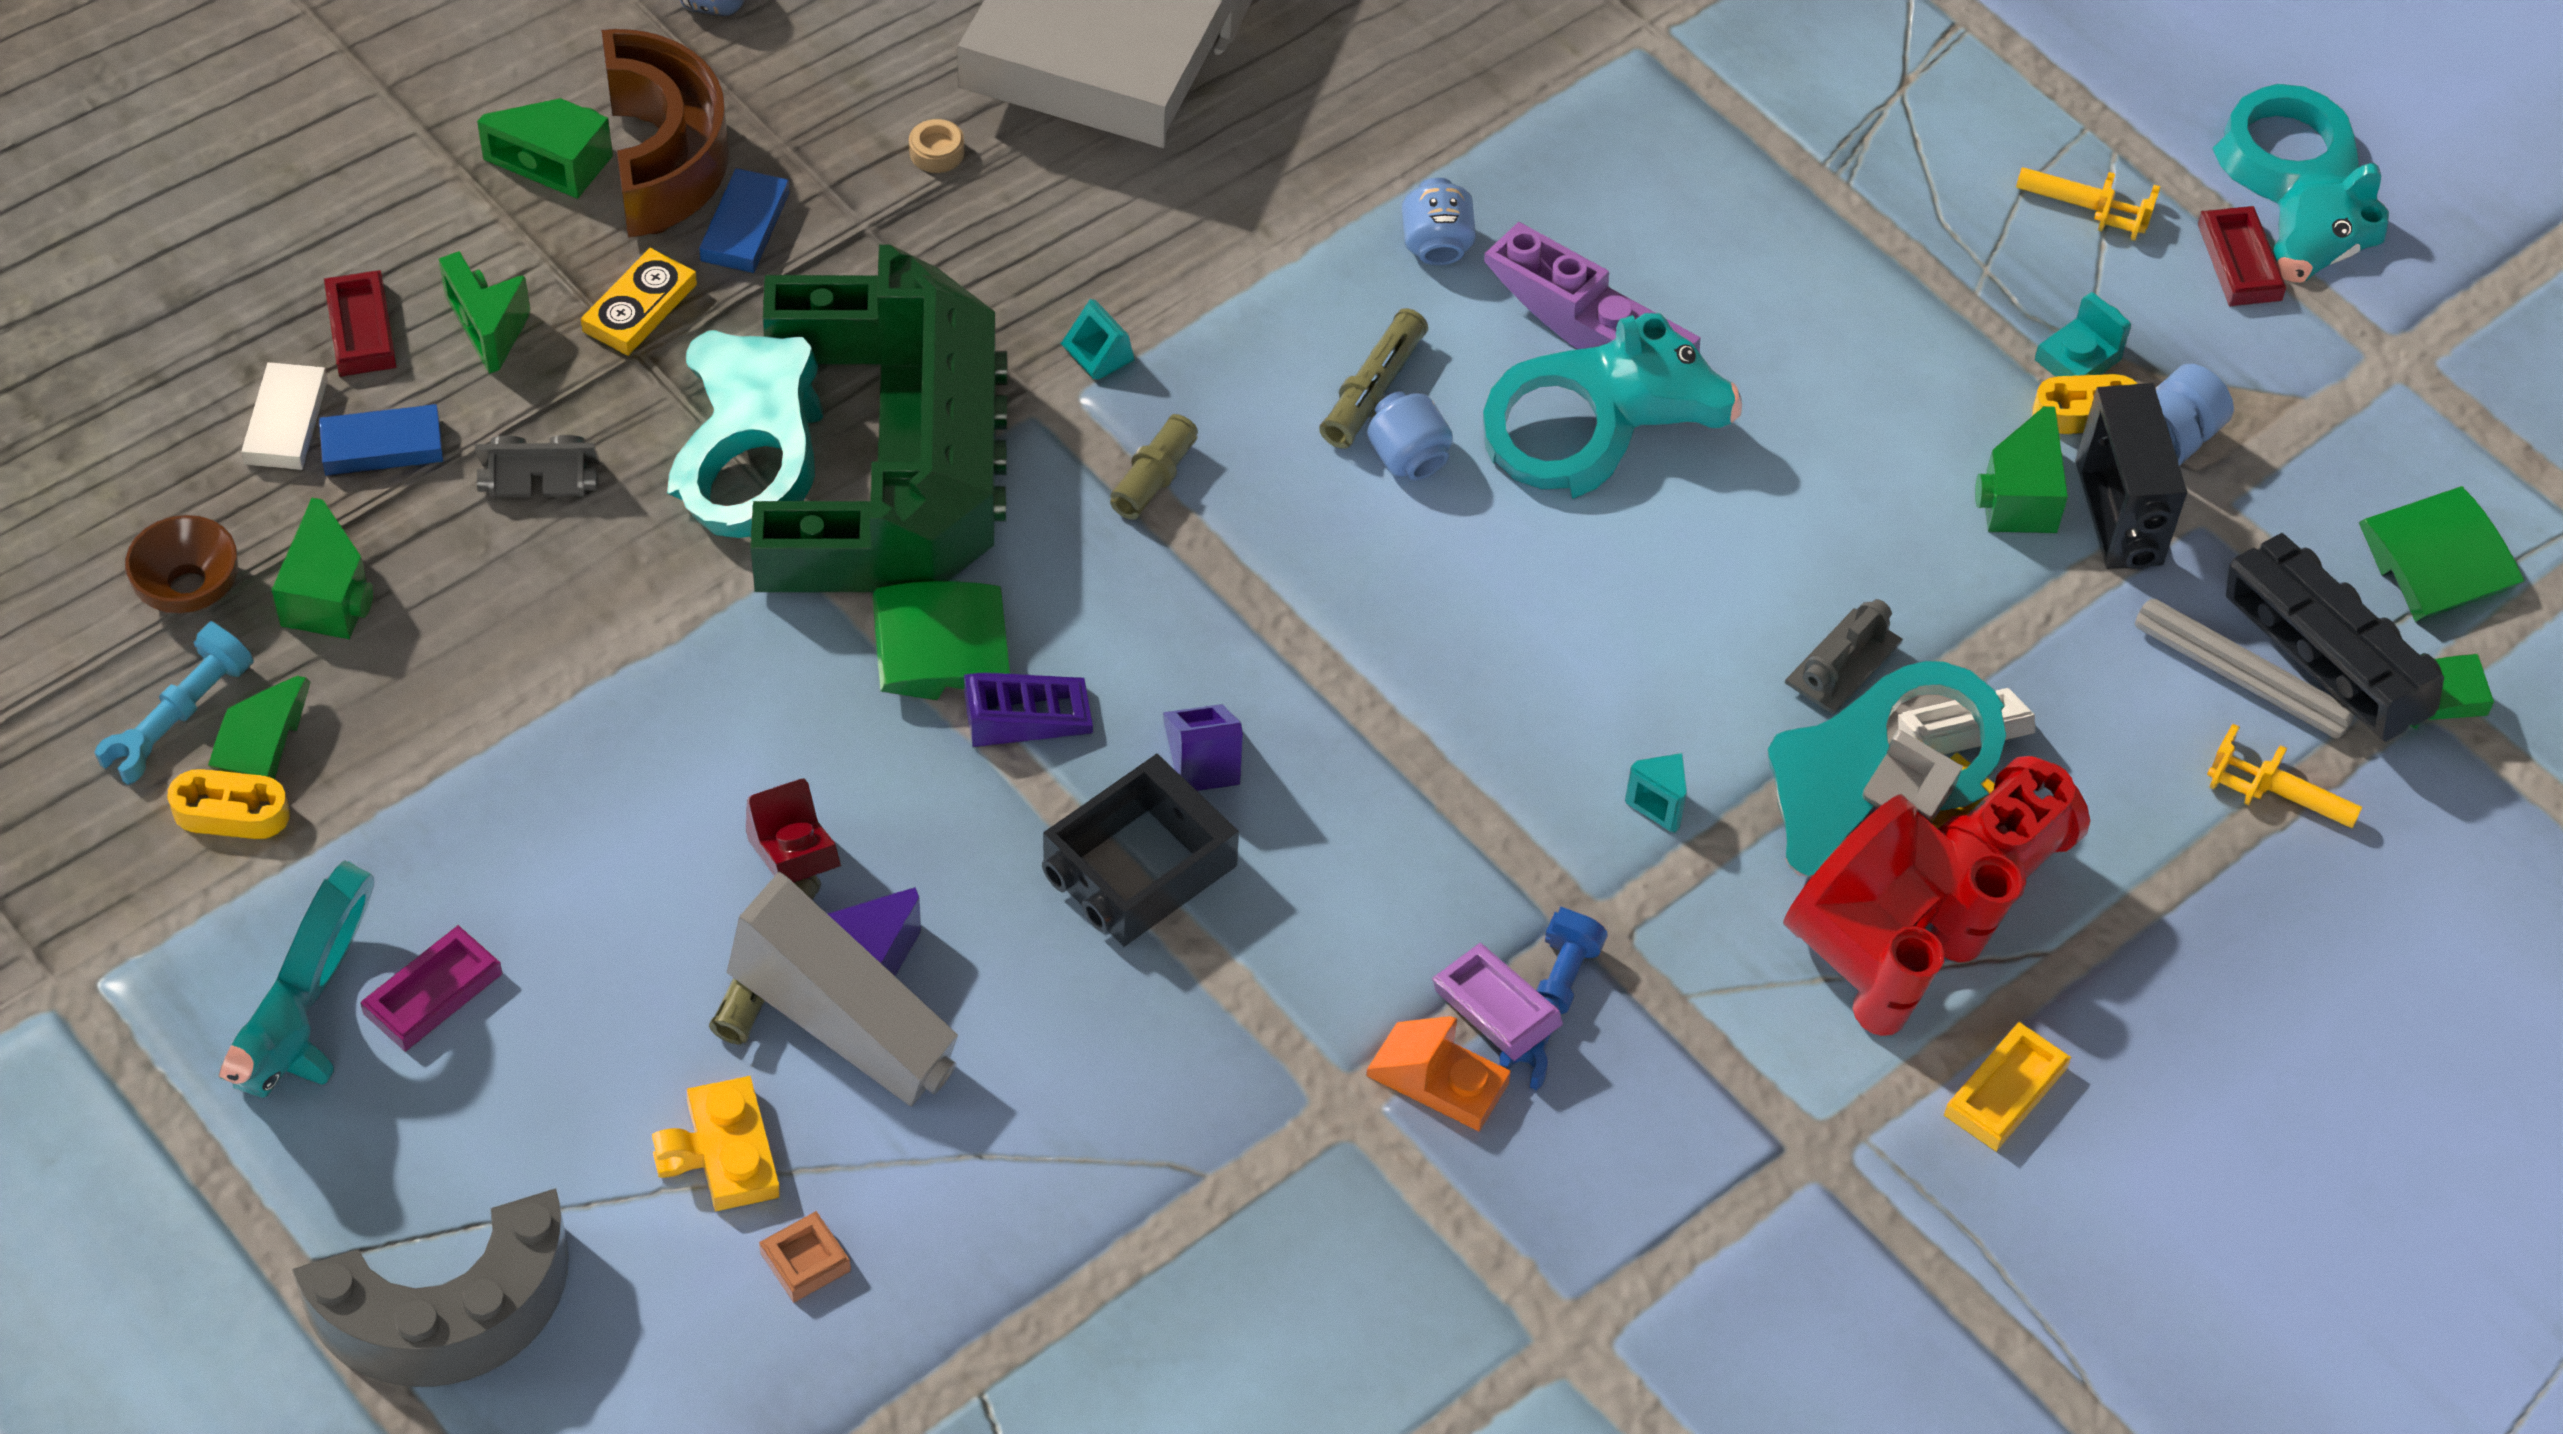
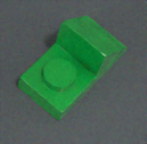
M460 251L438 258L444 294L488 373L491 374L499 371L530 315L531 308L526 278L524 276H517L488 287L481 270L471 271Z

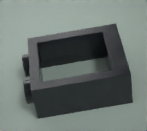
M2154 383L2097 387L2075 463L2106 569H2145L2151 566L2164 565L2187 495V489Z
M1157 753L1043 832L1042 869L1046 878L1055 889L1060 892L1068 891L1082 905L1087 919L1098 931L1102 933L1108 931L1125 947L1237 867L1239 831ZM1148 811L1192 855L1125 901L1082 857Z

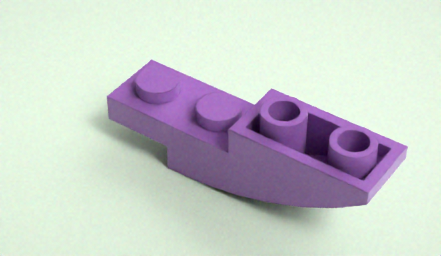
M1521 222L1515 224L1484 253V262L1517 299L1546 326L1576 349L1593 348L1608 344L1616 338L1617 323L1621 318L1633 315L1636 320L1644 313H1655L1610 288L1609 271ZM1667 319L1673 330L1691 341L1700 353L1701 337Z

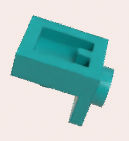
M2090 292L2082 298L2077 317L2038 345L2034 360L2055 377L2101 375L2121 361L2130 333L2131 323L2117 308L2107 304L2095 293Z

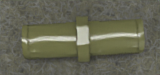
M1172 414L1148 446L1140 447L1133 455L1131 469L1110 494V505L1119 515L1130 520H1136L1160 488L1169 486L1177 474V465L1198 439V436H1196L1198 429L1190 419L1179 414Z

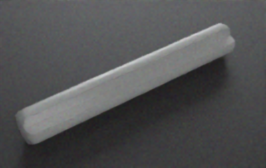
M2150 599L2142 606L2137 615L2135 625L2139 630L2329 736L2340 738L2349 729L2354 719V714L2339 700L2161 601Z

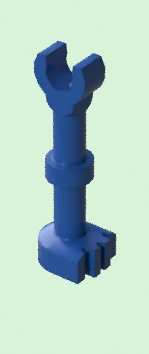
M1560 907L1558 913L1554 912L1545 935V942L1550 944L1549 947L1560 950V953L1549 978L1541 980L1536 991L1560 1011V1014L1568 1012L1574 999V993L1571 988L1584 958L1593 959L1598 957L1608 934L1606 929L1596 920ZM1551 1034L1515 1061L1502 1051L1499 1065L1510 1070L1512 1065L1517 1062L1529 1063L1534 1068L1531 1075L1530 1088L1538 1090L1543 1085L1547 1075L1548 1059L1545 1050Z

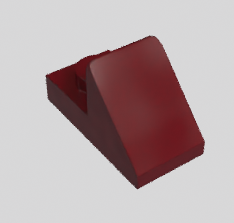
M805 778L748 797L746 806V834L748 841L774 876L780 872L794 883L841 866L835 842L818 822L809 784Z

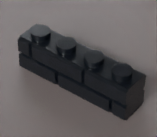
M2280 533L2261 543L2259 549L2254 547L2233 558L2231 564H2229L2226 598L2381 740L2387 742L2405 732L2409 725L2414 727L2435 715L2439 709L2444 676L2437 661L2429 654L2417 653L2402 639L2399 629L2390 619L2386 617L2379 619L2362 604L2358 592L2351 584L2347 582L2339 583L2325 571L2319 557L2313 550L2307 547L2301 549L2284 533Z

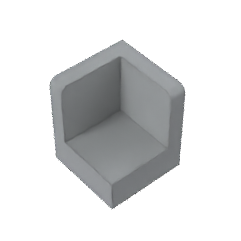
M1898 729L1891 739L1887 754L1864 788L1862 796L1864 800L1879 808L1891 798L1902 794L1917 807L1921 815L1930 823H1933L1955 788L1963 766Z

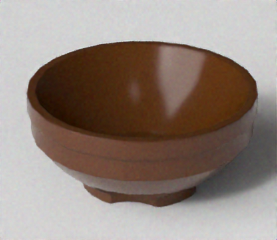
M193 515L173 516L155 522L135 537L126 554L125 570L135 594L145 604L168 613L195 612L219 601L230 590L238 573V552L232 535L214 520ZM194 573L205 578L203 585L191 593H179L170 588L173 581L184 574Z

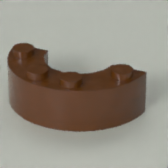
M601 30L612 116L636 117L653 123L659 128L655 135L641 144L617 150L628 238L647 234H659L685 220L704 206L714 195L725 176L728 166L729 149L722 88L712 69L700 56L672 39L638 30Z

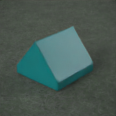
M1089 299L1060 343L1093 379L1097 380L1135 360L1128 333L1095 299Z
M1679 753L1635 761L1630 768L1625 796L1626 804L1670 832L1675 833L1681 825L1687 795L1683 754Z

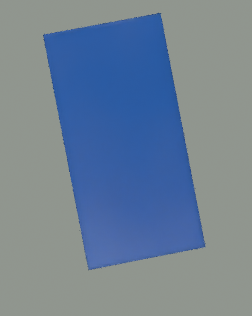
M735 168L699 247L700 260L706 263L755 273L789 196V180Z
M437 404L319 418L322 463L325 476L444 462Z

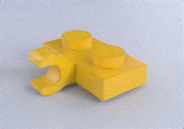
M751 1076L687 1088V1104L695 1133L680 1128H670L652 1134L655 1148L653 1157L658 1177H673L690 1170L704 1168L715 1212L779 1198V1182Z

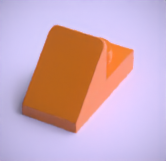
M1447 1016L1397 1022L1367 1068L1366 1076L1480 1132L1509 1085L1511 1071L1455 1044L1457 1018Z

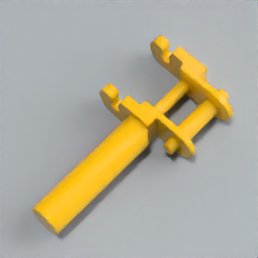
M2022 167L2016 184V188L2096 210L2094 220L2100 221L2098 231L2102 232L2105 225L2132 232V241L2136 240L2138 232L2145 234L2161 186L2153 185L2149 199H2143L2141 206L2138 207L2113 200L2115 190L2112 189L2115 173L2108 172L2103 189ZM2114 208L2137 215L2136 221L2110 214V210Z
M2236 724L2231 725L2216 753L2212 767H2210L2207 773L2208 776L2213 778L2209 788L2214 790L2219 783L2246 795L2244 804L2248 806L2254 797L2261 799L2263 793L2269 790L2353 829L2362 811V806L2279 769L2278 767L2282 763L2288 749L2282 745L2278 747L2271 761H2264L2260 768L2234 757L2235 746L2232 745V742L2235 741L2240 726ZM2229 764L2256 776L2252 784L2225 772Z

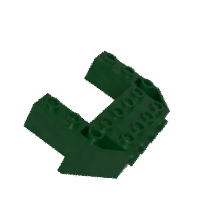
M879 244L878 275H765L762 317L764 337L781 339L803 337L810 345L817 364H881L878 462L871 463L870 501H753L750 551L754 591L875 592L876 588L897 584L951 580L994 546L995 522H1006V486H995V475H1007V441L996 440V430H1007V395H996V385H1008L1007 351H996L995 311L939 268L892 245Z

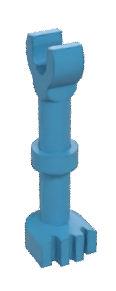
M210 621L197 634V639L193 642L195 647H197V653L204 657V661L178 686L169 685L159 695L161 703L135 729L126 730L122 734L111 735L97 745L94 753L100 766L104 769L109 767L115 759L128 756L117 768L123 782L129 785L136 782L143 775L146 769V758L151 753L152 745L179 719L186 721L197 711L195 703L224 674L239 677L254 663L253 657L247 648L236 637L214 622Z

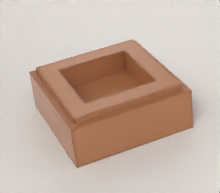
M817 1211L759 1242L760 1254L793 1303L851 1271L850 1259Z

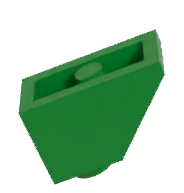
M562 98L486 113L477 121L483 160L576 199L582 195L613 157L608 117L599 114L592 108L581 107Z
M2043 406L1992 450L1986 473H1978L1975 484V502L1977 508H1985L1988 532H2058L2068 494L2055 407Z
M312 497L272 587L280 626L350 640L359 617L365 618L370 611L373 600V585L366 581L361 555L325 501Z

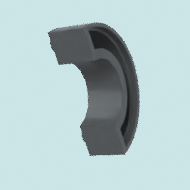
M556 1188L491 1208L492 1233L484 1254L466 1273L442 1285L412 1288L390 1283L369 1268L359 1249L293 1268L292 1271L301 1301L315 1334L337 1359L350 1368L373 1379L401 1386L434 1387L454 1384L478 1377L503 1365L518 1355L539 1335L556 1310L565 1288L569 1255Z

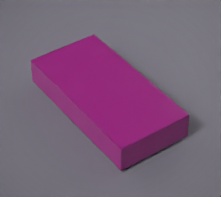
M457 925L360 1002L362 1012L406 1052L503 974L501 963Z

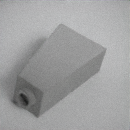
M778 872L739 916L727 974L912 1107L926 1089L932 1094H936L941 1089L957 1065L950 1057L958 1034L789 878Z

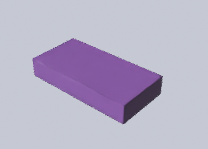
M1481 942L1432 978L1436 992L1513 1061L1563 1025L1560 1011Z

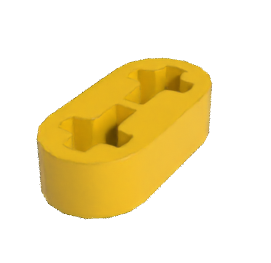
M2116 374L2048 378L2037 389L2032 407V416L2043 406L2055 407L2059 434L2083 433L2097 387L2138 383L2129 377ZM2057 402H2060L2063 409H2060Z
M196 769L180 774L172 781L168 788L167 799L174 820L182 829L190 832L248 839H267L282 831L290 819V809L286 793L282 785L270 777ZM199 795H208L209 799H201L198 807L188 806V803H195ZM260 801L269 802L270 805L263 806L259 814L250 813L249 810L257 809Z

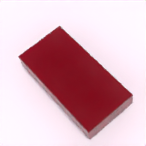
M2247 206L2201 211L2198 227L2228 305L2238 306L2282 301L2286 285L2255 207Z
M381 270L324 278L339 377L397 368Z

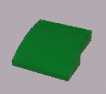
M2463 486L2374 515L2359 522L2381 575L2394 573L2415 622L2510 590L2525 581L2498 530L2485 511Z
M931 581L876 588L872 597L880 692L937 701L945 687L964 690V674H1010L1001 586L973 582Z

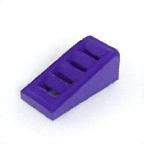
M1004 673L964 674V695L972 747L1093 733L1085 678ZM1070 698L1073 714H1061L1058 699ZM1046 701L1048 713H1037L1035 702ZM1023 704L1024 712L1012 711L1011 705ZM999 706L1000 711L988 710V707Z

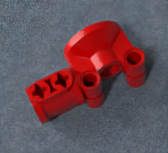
M2033 756L2015 758L1997 774L1994 790L1967 815L1952 816L1938 829L1921 815L1917 807L1904 795H1896L1868 816L1826 859L1791 904L1784 917L1783 925L1797 938H1801L1858 990L1853 1001V1012L1859 1024L1872 1034L1880 1036L1893 1035L1900 1031L1944 964V957L1959 963L1970 962L1977 958L2012 904L2023 895L2027 882L2026 878L2054 852H2067L2087 835L2091 822L2088 805L2080 790L2074 784L2072 777L2065 769L2057 764ZM2045 787L2050 790L2053 796H2046L2042 800L2034 791L2038 792ZM1930 923L1933 924L1931 932L1925 929Z

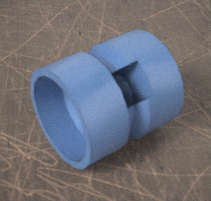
M2184 364L2156 388L2179 466L2202 446L2203 442L2214 436L2232 418L2234 412L2233 399L2227 386L2216 374L2205 367L2196 364Z

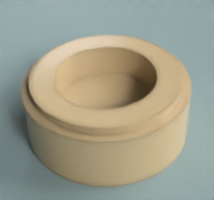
M942 119L927 120L918 124L909 135L911 161L921 170L931 173H942L954 169L964 158L963 132L954 123Z

